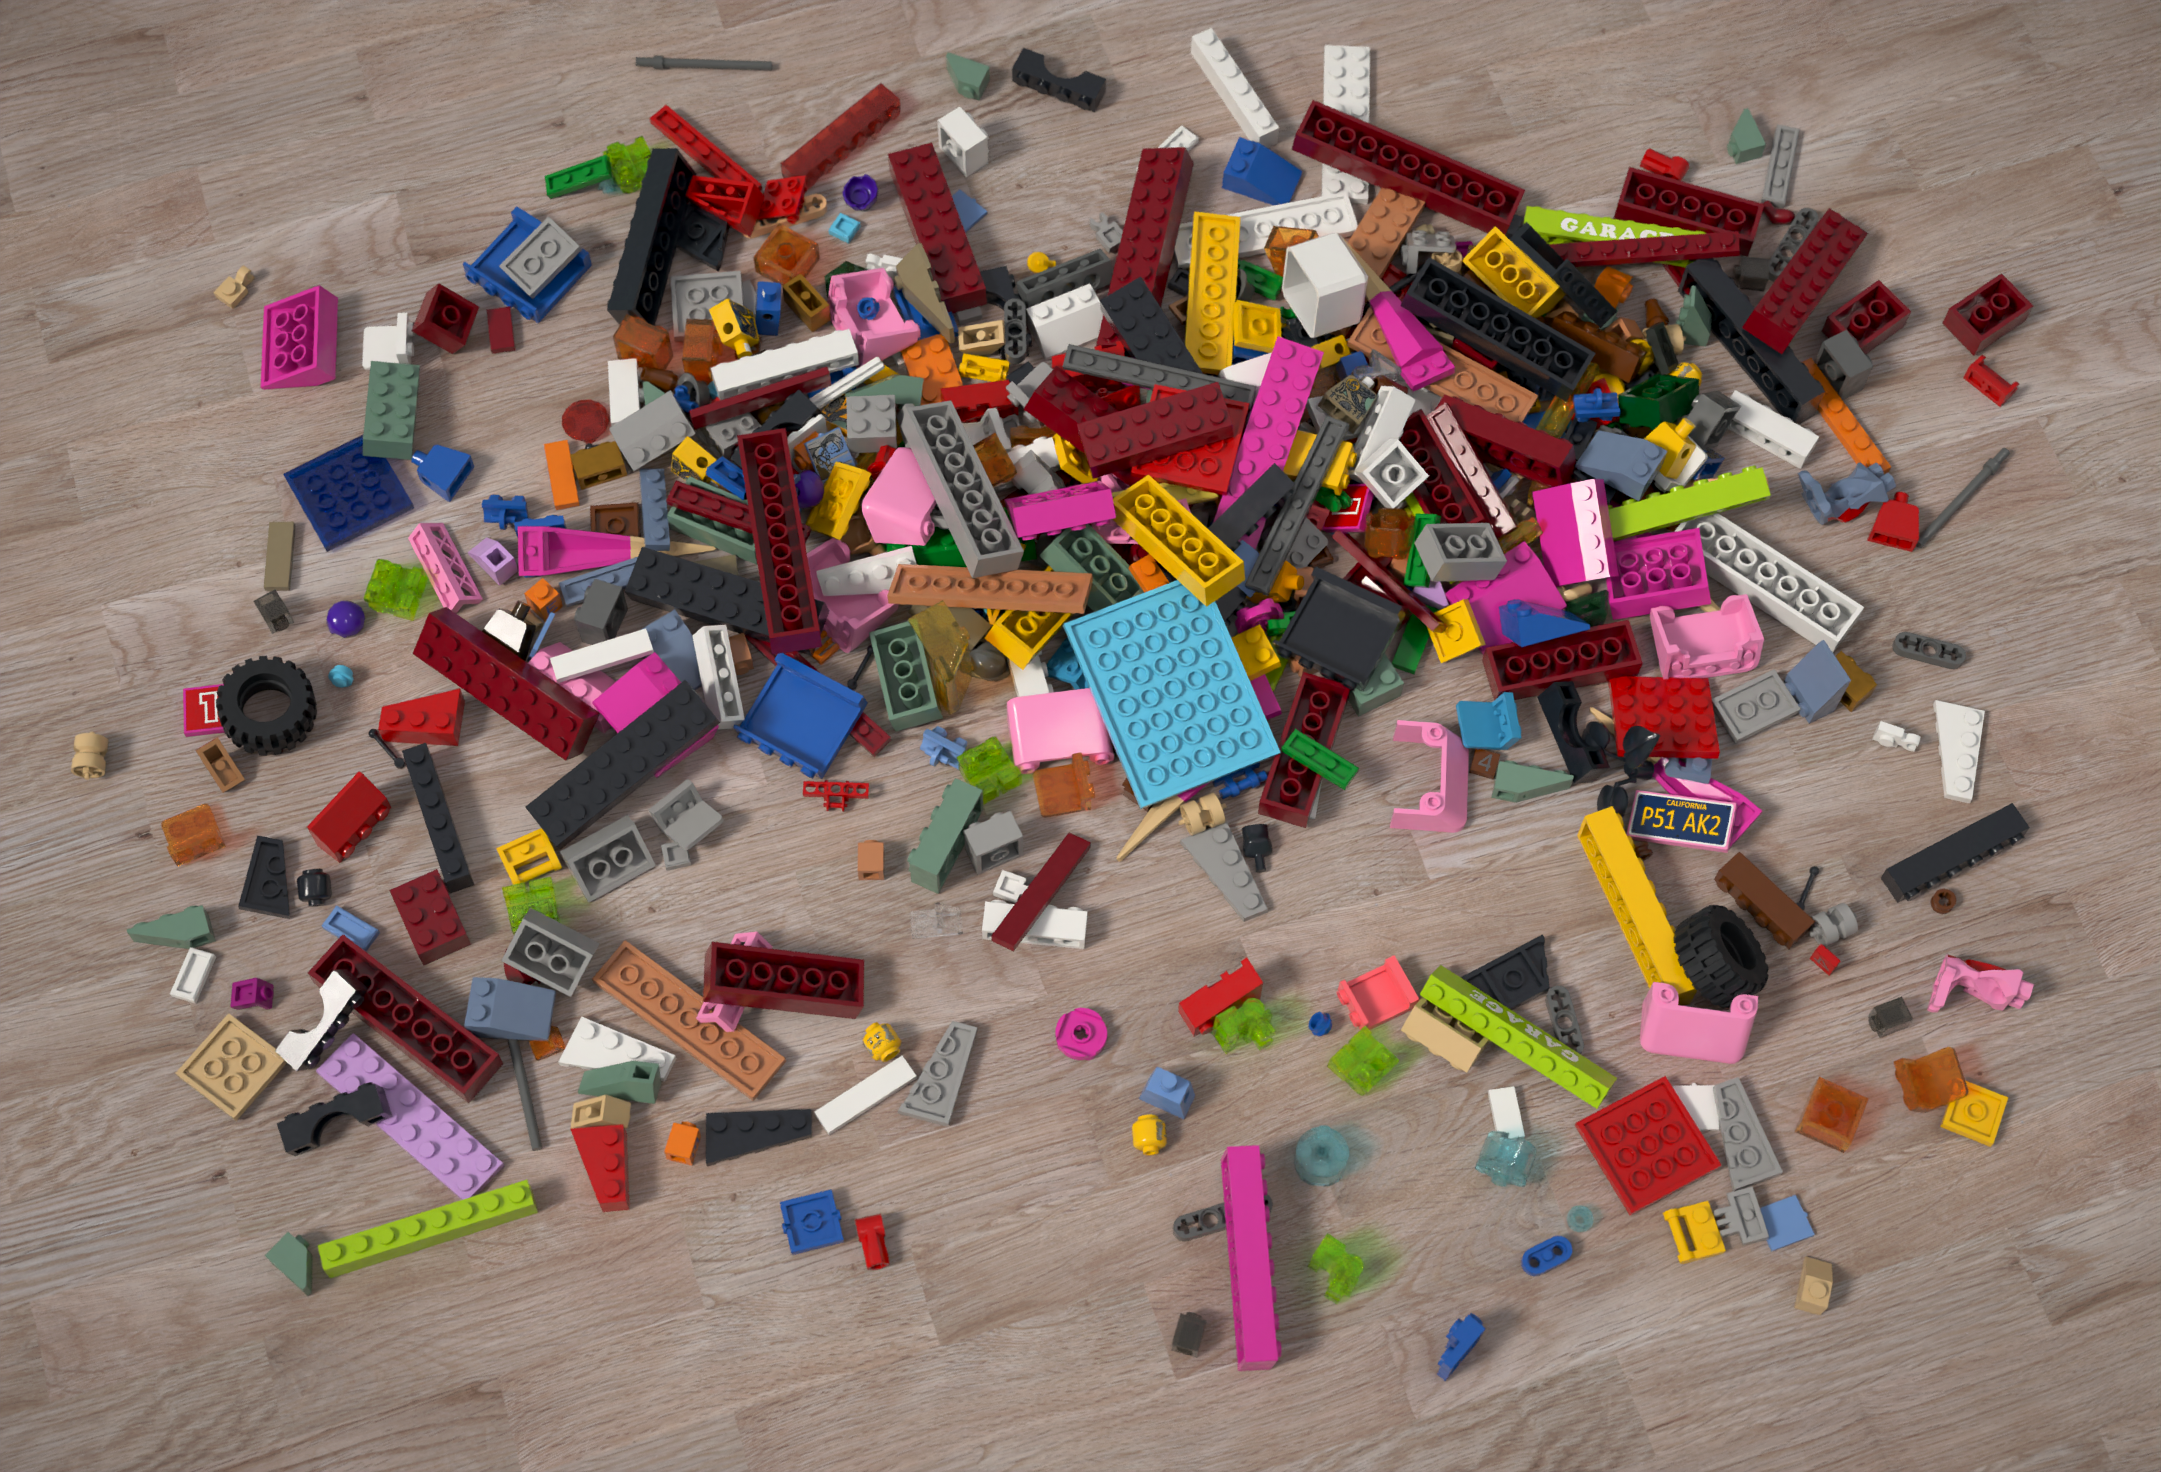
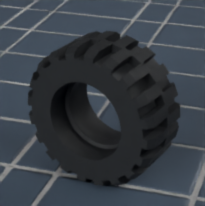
M259 656V660L256 661L250 658L244 660L245 665L240 666L237 664L232 668L233 673L231 675L226 674L222 679L224 686L220 685L218 687V698L216 699V708L224 733L228 738L232 739L233 744L238 748L243 745L245 752L253 754L254 750H256L260 756H267L268 752H274V755L282 754L281 750L285 748L290 751L296 747L295 742L297 741L302 743L307 738L306 731H312L314 727L313 720L317 716V704L310 680L306 678L305 672L301 668L296 669L295 663L289 660L283 663L282 658L276 656L273 657V660H269L267 656ZM264 690L280 691L290 698L291 703L287 711L272 721H254L243 713V708L248 699Z
M1719 905L1706 906L1682 921L1675 931L1674 943L1676 945L1674 949L1679 957L1678 962L1685 971L1684 974L1693 983L1692 986L1699 990L1701 995L1705 999H1709L1712 1004L1730 1008L1731 1002L1736 996H1753L1763 990L1769 975L1767 973L1769 969L1768 964L1765 962L1766 956L1762 952L1761 945L1755 939L1752 930L1745 925L1742 918L1736 916L1735 912Z

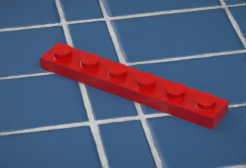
M665 105L650 117V123L715 178L752 182L756 184L760 191L763 190L760 182L669 106Z

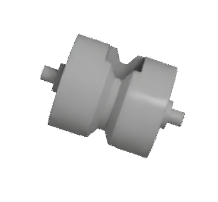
M1845 903L1835 905L1829 908L1827 913L1822 911L1811 916L1815 923L1810 929V936L1814 937L1819 945L1829 946L1837 942L1839 937L1844 939L1857 933V916Z

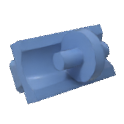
M939 726L935 727L932 731L926 729L923 733L920 750L931 757L929 764L935 767L939 762H942L959 770L963 763L968 744L967 741L960 737L956 738L953 742L946 739L948 733Z

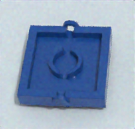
M832 1189L780 1202L784 1219L782 1227L784 1234H787L792 1255L844 1242L839 1223L841 1215L839 1209L836 1210Z

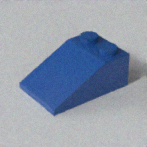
M1239 137L1223 172L1222 189L1273 206L1290 203L1303 171L1262 144Z
M1519 599L1510 600L1506 605L1499 606L1502 634L1521 647L1590 629V624L1569 611Z

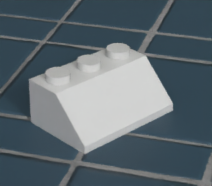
M1091 284L1026 309L1027 326L1045 360L1051 359L1052 356L1066 353L1068 344L1084 346L1098 339L1103 313L1100 310V301Z

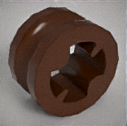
M1647 841L1634 845V852L1637 858L1640 857L1642 861L1653 855L1652 850L1647 848L1649 846Z
M1939 889L1931 898V907L1939 914H1947L1955 906L1956 896L1949 889ZM1940 897L1941 899L1945 897L1948 900L1947 904L1941 905L1939 903Z

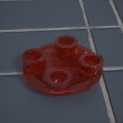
M591 399L572 403L566 408L562 416V427L565 433L572 439L583 441L586 444L594 443L596 438H599L606 431L610 422L606 408L601 403Z

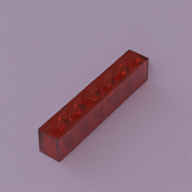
M882 83L878 84L780 163L782 177L789 178L806 175V186L811 188L821 176L828 174L837 163L847 159L853 150L863 146L869 137L879 133L885 124L898 117L901 112L900 98Z

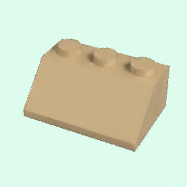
M1424 997L1414 1006L1401 1029L1409 1039L1420 1042L1432 1054L1445 1058L1454 1068L1463 1070L1466 1073L1475 1064L1490 1042L1489 1039Z

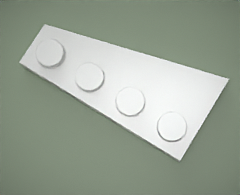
M1935 700L1933 708L1934 712H1936L1937 720L1935 724L1939 737V756H1941L1942 761L1941 774L1944 798L1970 803L1973 796L1985 711Z
M581 1017L558 1063L560 1066L569 1067L570 1065L586 1070L633 1060L657 1063L660 1068L661 1081H666L676 1056Z

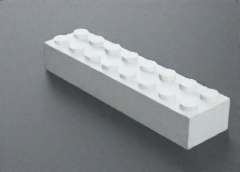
M1719 513L1681 523L1674 531L1699 528L1707 575L1738 595L1747 594L1750 603L1813 644L1817 645L1820 641L1824 640L1833 653L1857 622L1864 609L1862 605Z

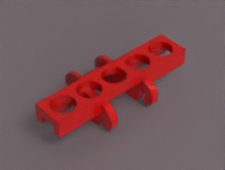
M828 780L824 782L804 781L803 797H824L826 811H829V808H842V812H844L845 807H848L845 801L849 802V798L869 799V783H850L849 781L828 782ZM837 785L841 790L838 793H833L831 788ZM806 787H816L813 792H808ZM824 788V793L820 792L818 789ZM866 789L865 793L863 794L857 793L856 790ZM830 796H841L842 803L830 802Z

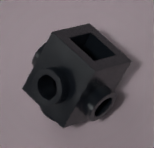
M1297 317L1286 321L1287 326L1281 328V338L1308 347L1318 344L1316 337L1310 338Z

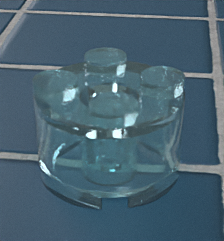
M1326 1125L1306 1131L1298 1140L1295 1151L1294 1163L1298 1176L1305 1183L1312 1186L1328 1187L1337 1183L1344 1175L1349 1158V1148L1346 1140L1339 1132Z
M1502 1131L1489 1132L1475 1169L1492 1177L1491 1181L1498 1186L1506 1187L1507 1183L1525 1187L1536 1158V1148L1523 1138L1518 1137L1516 1141L1508 1138L1510 1133Z

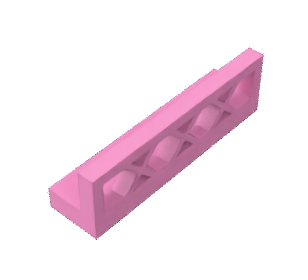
M419 523L408 539L443 607H447L457 613L463 604H479L483 599L444 524ZM432 531H438L441 539L433 535ZM441 549L448 552L451 558L444 555ZM451 568L459 572L462 578L455 575ZM461 587L469 591L471 596H465Z
M758 932L735 934L731 944L737 945L745 942L744 945L771 949L773 947ZM703 1002L696 1019L700 1023L716 1022L726 1032H734L745 1007ZM716 1005L713 1013H709L710 1009Z

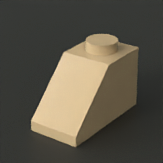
M1003 320L958 327L959 350L963 353L978 356L989 355L1006 344Z
M602 1095L574 1103L570 1129L623 1124L626 1129L630 1121L631 1103L609 1095Z
M1810 1257L1804 1258L1794 1308L1820 1316L1828 1308L1833 1284L1831 1263Z

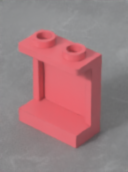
M1395 955L1385 959L1384 965L1349 982L1345 980L1340 981L1337 991L1341 1004L1343 1006L1347 1005L1351 1012L1349 1017L1354 1027H1359L1362 1033L1412 1010L1419 1002V997Z

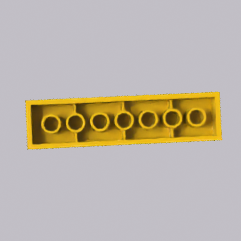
M1613 806L1584 816L1577 836L1649 988L1653 982L1672 985L1678 992V1005H1689L1697 990L1692 986L1691 980L1687 979L1683 967L1678 962L1679 957L1674 949L1676 945L1674 943L1676 929L1673 925H1669L1665 906L1662 902L1659 903L1656 898L1655 886L1651 880L1647 879L1644 873V863L1640 857L1637 858L1634 852V842L1629 835H1626L1623 829L1624 823L1619 813L1616 814Z

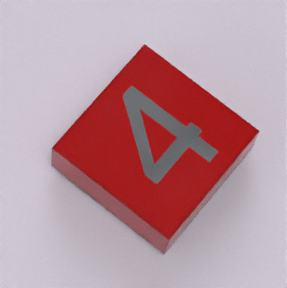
M1820 944L1810 957L1829 976L1841 962L1823 944Z

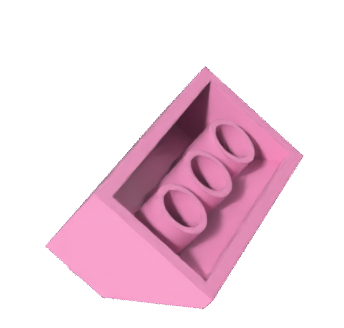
M561 642L540 649L528 662V664L596 711L598 710L592 702L616 682L599 670L558 683L550 658L572 651ZM600 713L594 727L605 734L611 725Z

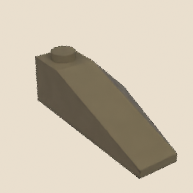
M919 243L896 265L897 276H894L897 290H902L905 298L951 344L955 342L954 328L945 303L941 301L937 281H933L928 257L922 244Z

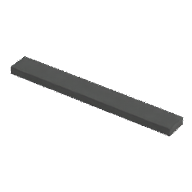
M1068 344L1062 366L1065 370L1153 389L1154 384L1188 391L1219 382L1224 398L1250 403V412L1257 391V386Z
M1326 416L1294 482L1295 485L1291 488L1294 493L1284 502L1245 583L1246 588L1269 596L1350 427L1349 423Z

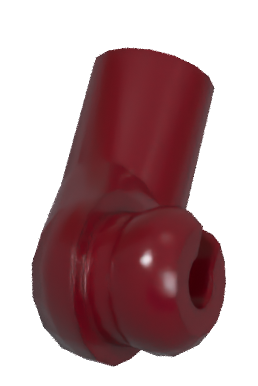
M1769 200L1763 203V212L1773 224H1788L1795 219V214L1792 210L1776 209Z

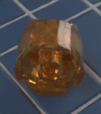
M1398 508L1378 509L1376 514L1372 515V511L1368 513L1365 521L1364 542L1368 555L1373 558L1381 556L1393 557L1397 560L1407 558V553L1410 552L1414 537V516L1411 515L1410 518L1406 516V511Z

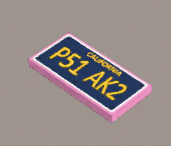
M1636 790L1627 836L1629 835L1632 840L1728 853L1737 803Z

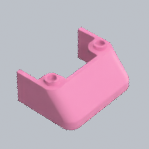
M1397 720L1393 741L1425 743L1432 748H1442L1440 792L1424 794L1420 799L1419 810L1394 808L1390 828L1451 833L1461 831L1467 821L1469 748L1464 747L1461 737L1441 724Z

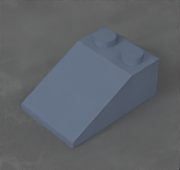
M1598 430L1575 464V468L1596 479H1604L1605 484L1640 501L1660 471L1667 451L1645 439Z
M676 610L669 612L642 628L647 630L653 651L681 683L686 680L694 690L702 687L693 636Z
M1822 640L1787 674L1783 683L1800 707L1799 714L1805 717L1810 724L1835 711L1851 679L1829 646Z
M473 977L464 1027L477 1038L548 1041L556 991L499 978Z

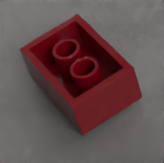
M2001 273L1949 308L1942 324L1975 356L2025 322L2033 305Z
M1877 280L1830 314L1821 332L1829 339L1847 330L1857 340L1864 354H1867L1906 325L1912 311L1880 280Z
M437 869L389 890L423 966L471 945Z

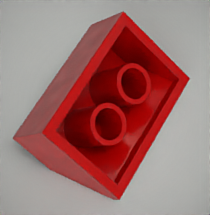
M359 771L314 818L307 828L317 846L341 863L344 858L352 855L355 846L361 840L366 839L371 834L372 828L388 816L391 806L378 788Z

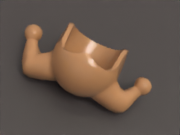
M859 506L857 511L852 514L854 516L850 518L848 531L841 537V542L847 544L852 555L870 553L872 556L886 553L887 549L883 543L874 542L863 516L862 506Z

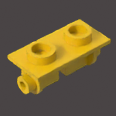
M963 353L959 372H961V377L990 382L1006 380V376H1008L1010 362Z

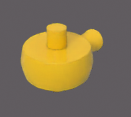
M1036 251L1029 255L1027 266L1033 273L1037 274L1047 270L1048 267L1056 266V261L1049 260L1046 254Z

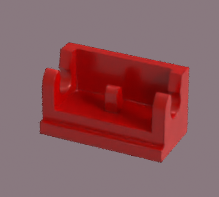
M1981 355L1968 367L1963 378L2001 407L2017 391L2019 383L2015 381L2012 385L1984 364L1986 357Z

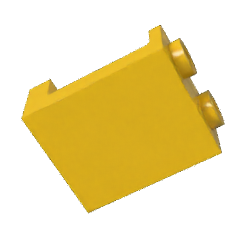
M1297 430L1283 472L1293 482H1295L1317 434ZM1342 442L1321 485L1322 487L1333 489L1335 495L1340 496L1343 488H1347L1350 475H1348L1349 469L1354 467L1356 463L1357 453L1354 452L1353 443Z

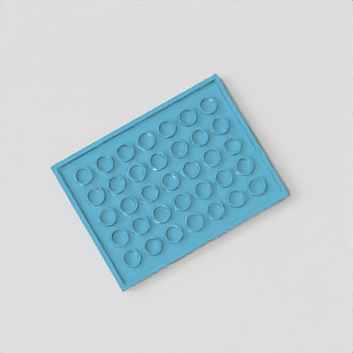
M1176 580L1064 623L1065 632L1140 809L1281 753L1215 601L1206 607Z

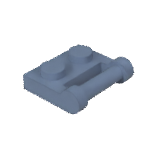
M1699 757L1685 758V767H1682L1678 763L1679 758H1669L1668 763L1665 765V773L1669 777L1709 784L1712 759Z

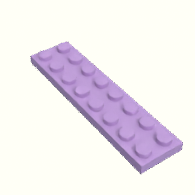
M354 1033L316 1070L318 1075L339 1093L348 1092L350 1094L357 1091L358 1086L369 1082L383 1087L393 1117L378 1122L375 1125L461 1200L476 1196L504 1167V1164Z

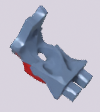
M1857 463L1854 471L1848 478L1831 483V487L1825 493L1822 490L1821 484L1814 480L1808 471L1798 473L1804 491L1801 495L1814 518L1821 525L1831 520L1846 523L1862 513L1871 501L1887 502L1889 500L1887 492L1896 488L1893 476L1889 473L1884 475L1883 469L1877 463L1867 468L1862 463Z

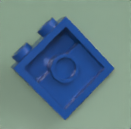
M1472 1313L1468 1314L1464 1320L1458 1318L1446 1336L1449 1339L1446 1345L1447 1350L1438 1362L1440 1369L1437 1373L1444 1381L1449 1378L1475 1347L1486 1329L1482 1326L1483 1322Z

